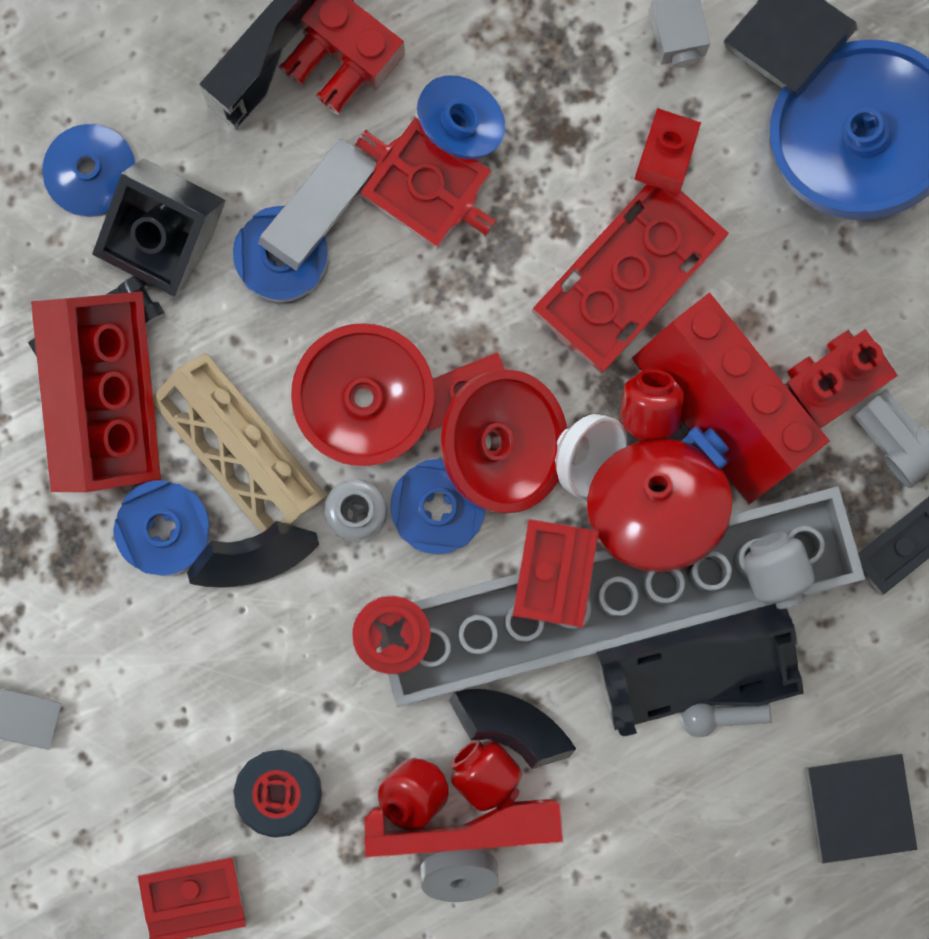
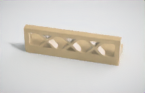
M207 353L179 367L153 395V403L157 410L261 533L274 523L265 512L264 500L272 501L285 516L280 522L293 525L300 517L318 506L327 497L324 491ZM176 388L188 401L189 413L181 412L169 398ZM203 427L211 428L217 435L219 449L211 448L204 440ZM233 463L242 465L249 473L250 485L241 484L236 478Z

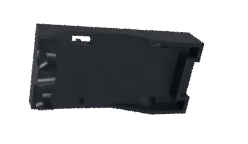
M273 0L200 82L199 86L207 106L235 130L241 126L267 96L283 49L302 28L300 19L316 0Z
M774 603L597 651L609 714L614 730H618L621 736L637 734L634 726L636 724L684 712L697 704L760 706L804 694L796 653V631L787 608L778 609Z

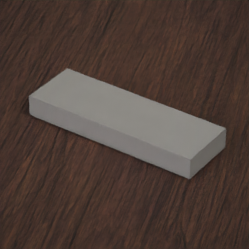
M340 138L262 233L258 244L297 271L374 174L376 163Z

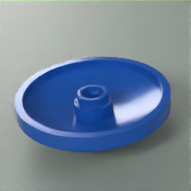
M871 39L846 42L798 98H795L783 88L781 89L770 121L771 147L781 176L789 188L801 200L811 207L832 216L844 219L870 220L905 211L929 196V57L909 46L886 40Z

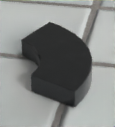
M275 521L264 532L254 537L235 542L210 541L187 571L189 583L204 587L225 588L249 585L275 577L296 566L318 547L317 534L310 530Z
M468 689L454 692L449 699L453 710L471 741L488 739L508 746L520 754L531 769L570 758L576 750L570 738L549 716L520 698L488 689Z

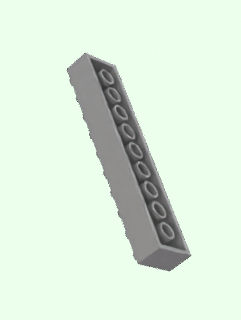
M839 486L731 515L728 530L717 547L700 561L681 569L663 572L640 570L618 561L606 550L595 552L583 628L512 616L519 573L414 601L413 603L424 612L429 622L430 644L425 656L415 667L403 673L388 674L396 706H404L597 653V651L774 604L763 603L755 598L744 568V558L751 551L750 545L757 539L770 534L784 532L788 538H795L803 543L815 578L813 585L803 593L804 596L865 580ZM405 617L391 627L385 623L381 624L377 620L374 622L379 628L378 631L383 635L380 641L381 650L383 648L387 649L391 644H395L398 647L402 646L405 650H408L409 646L400 635L401 630L404 628L402 625L407 620Z

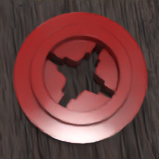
M383 596L369 602L357 615L352 630L353 645L359 658L369 668L384 674L403 673L415 667L425 656L431 637L429 622L424 612L412 601L399 596ZM405 617L407 620L402 625L404 628L401 630L400 635L409 646L408 650H405L402 646L398 647L395 644H391L387 649L383 648L378 653L376 650L381 645L380 641L383 635L373 623L377 620L381 624L385 623L391 627Z

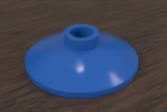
M455 75L441 76L430 81L420 93L417 102L419 122L429 139L448 154L463 159H479L490 155L502 142L505 134L503 112L489 91L475 81Z
M97 124L77 125L62 132L48 147L42 166L43 181L51 198L62 209L77 216L97 217L107 214L121 173L136 162L130 146L117 132ZM86 159L93 160L95 162L93 172L86 175L79 172L80 163Z

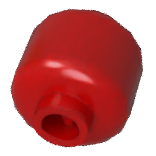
M656 369L641 371L638 375L630 378L624 385L619 414L620 423L627 432L639 441L668 438L679 428L684 392L681 386L667 372Z
M473 740L466 744L452 759L451 783L474 809L484 812L496 807L501 811L510 806L519 796L520 790L517 786L522 777L521 768L498 742L492 740L484 742Z
M419 758L406 759L380 783L377 792L380 808L383 809L384 815L393 824L408 830L421 829L446 805L449 797L448 783L443 772L435 764Z

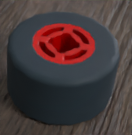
M283 749L263 752L249 760L239 772L233 790L235 809L243 823L257 834L272 838L291 836L305 828L317 814L322 798L320 777L313 765L300 754Z

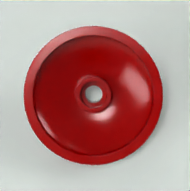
M367 323L350 324L326 333L307 349L300 359L293 376L291 402L293 413L301 432L308 442L321 454L345 465L358 467L376 466L402 456L422 437L430 422L434 408V382L424 356L405 336L381 325ZM361 391H368L373 395V401L367 407H360L355 402L356 395Z
M504 369L485 372L462 386L447 408L441 431V451L444 466L451 482L459 493L473 505L495 513L521 512L545 499L559 481L555 463L558 449L556 443L563 431L567 429L566 419L559 402L549 388L537 378L516 370ZM487 435L491 437L492 441L489 449L486 446Z
M644 440L620 449L600 466L592 479L588 491V519L591 529L599 531L597 539L599 544L618 561L640 570L672 571L700 561L721 542L731 521L732 494L723 470L719 469L701 449L678 440ZM655 485L666 487V490L660 493H655L650 489Z

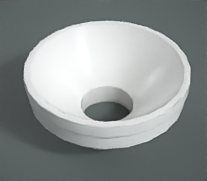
M591 414L563 431L556 443L558 449L555 458L558 479L562 487L573 496L587 501L590 484L600 466L614 453L628 446L627 432L618 420L606 415ZM581 440L580 450L577 456L572 459L576 446Z

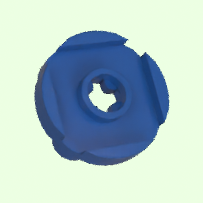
M285 206L265 208L253 215V218L245 224L243 229L241 227L236 235L233 246L234 265L246 287L253 294L273 302L294 301L316 290L328 264V247L325 236L297 271L287 264L286 266L278 267L275 260L268 259L269 251L260 246L258 241L262 233Z
M443 459L425 460L409 469L398 480L391 495V517L400 537L414 549L426 554L445 555L467 546L479 532L485 516V510L470 503L455 488L447 474ZM435 494L444 495V503L452 505L451 513H444L440 521L432 520L431 512L424 510L425 501H433Z
M158 480L136 487L127 494L121 503L122 506L118 510L117 519L114 522V539L119 552L129 564L146 574L172 576L182 573L192 566L209 544L211 526L207 509L196 494L180 484ZM162 515L165 521L173 520L175 523V528L170 531L171 538L165 542L159 536L152 538L149 530L155 527L154 518Z

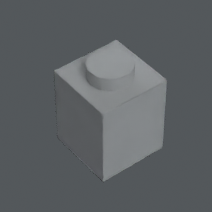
M652 0L649 15L660 65L672 62L673 67L681 68L699 63L701 61L700 57L706 56L710 46L701 0Z

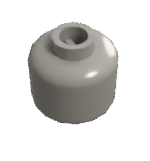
M350 479L339 483L331 490L325 501L324 513L328 526L336 536L347 542L360 543L371 540L381 531L386 522L387 507L384 496L375 485L366 480ZM354 504H360L365 508L357 509ZM349 508L354 513L352 520L348 517ZM366 513L361 521H357L358 515Z
M784 532L770 534L754 541L750 545L751 551L744 558V568L755 598L763 603H775L778 609L789 608L801 603L805 599L803 593L815 581L803 543L798 539L788 538Z

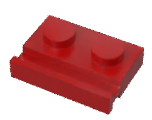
M528 519L512 616L583 628L599 531Z
M234 856L137 876L149 939H187L247 926Z

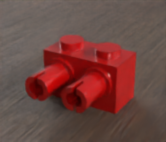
M316 0L300 19L305 37L284 63L280 64L279 68L289 78L293 76L295 83L303 86L305 80L326 54L335 58L341 63V67L315 96L323 105L327 106L329 104L331 106L330 110L339 115L343 107L363 83L377 91L404 58L405 46L404 41L354 1Z
M849 329L825 345L830 353L815 363L811 356H808L787 371L791 380L784 385L820 429L898 376L884 356L881 346L873 340L866 329L855 336L852 335Z

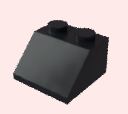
M143 158L121 173L92 255L175 297L179 294L211 241L226 200Z

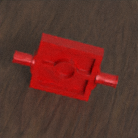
M414 117L403 134L390 142L389 145L371 134L369 130L363 131L361 134L362 138H358L355 146L375 158L377 163L374 174L360 192L361 197L435 249H438L450 231L463 221L481 232L485 237L490 233V229L494 227L497 220L477 208L475 202L478 192L490 177L492 170L476 159L459 158L440 149L429 139L419 119Z

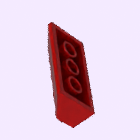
M142 291L31 301L50 491L92 492L161 480Z
M710 292L672 321L631 357L640 371L648 369L662 370L669 373L681 386L684 392L681 422L689 431L694 427H700L705 433L711 427L728 445L730 449L724 455L730 463L722 470L748 505L830 442Z

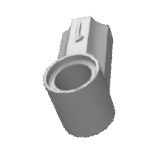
M887 389L853 415L884 452L883 458L885 463L905 486L912 488L929 474V431L923 426L918 427Z

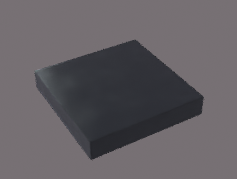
M758 0L724 39V45L726 49L795 98H798L857 30L856 21L825 0Z
M903 754L806 767L820 863L824 864L918 850Z

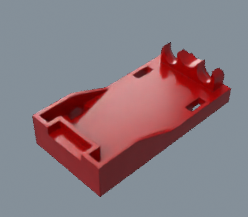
M646 184L533 307L532 312L572 352L578 353L598 372L603 374L658 312L719 248L729 235V232L681 190L679 194ZM637 205L642 207L643 210L628 224L625 218ZM692 254L699 258L687 273L679 269ZM575 272L581 278L565 293L561 286ZM630 322L637 327L625 342L617 339V336Z
M556 798L515 801L504 810L499 811L495 808L463 825L429 827L417 830L386 831L385 815L380 807H374L367 816H364L365 858L563 842L560 802Z

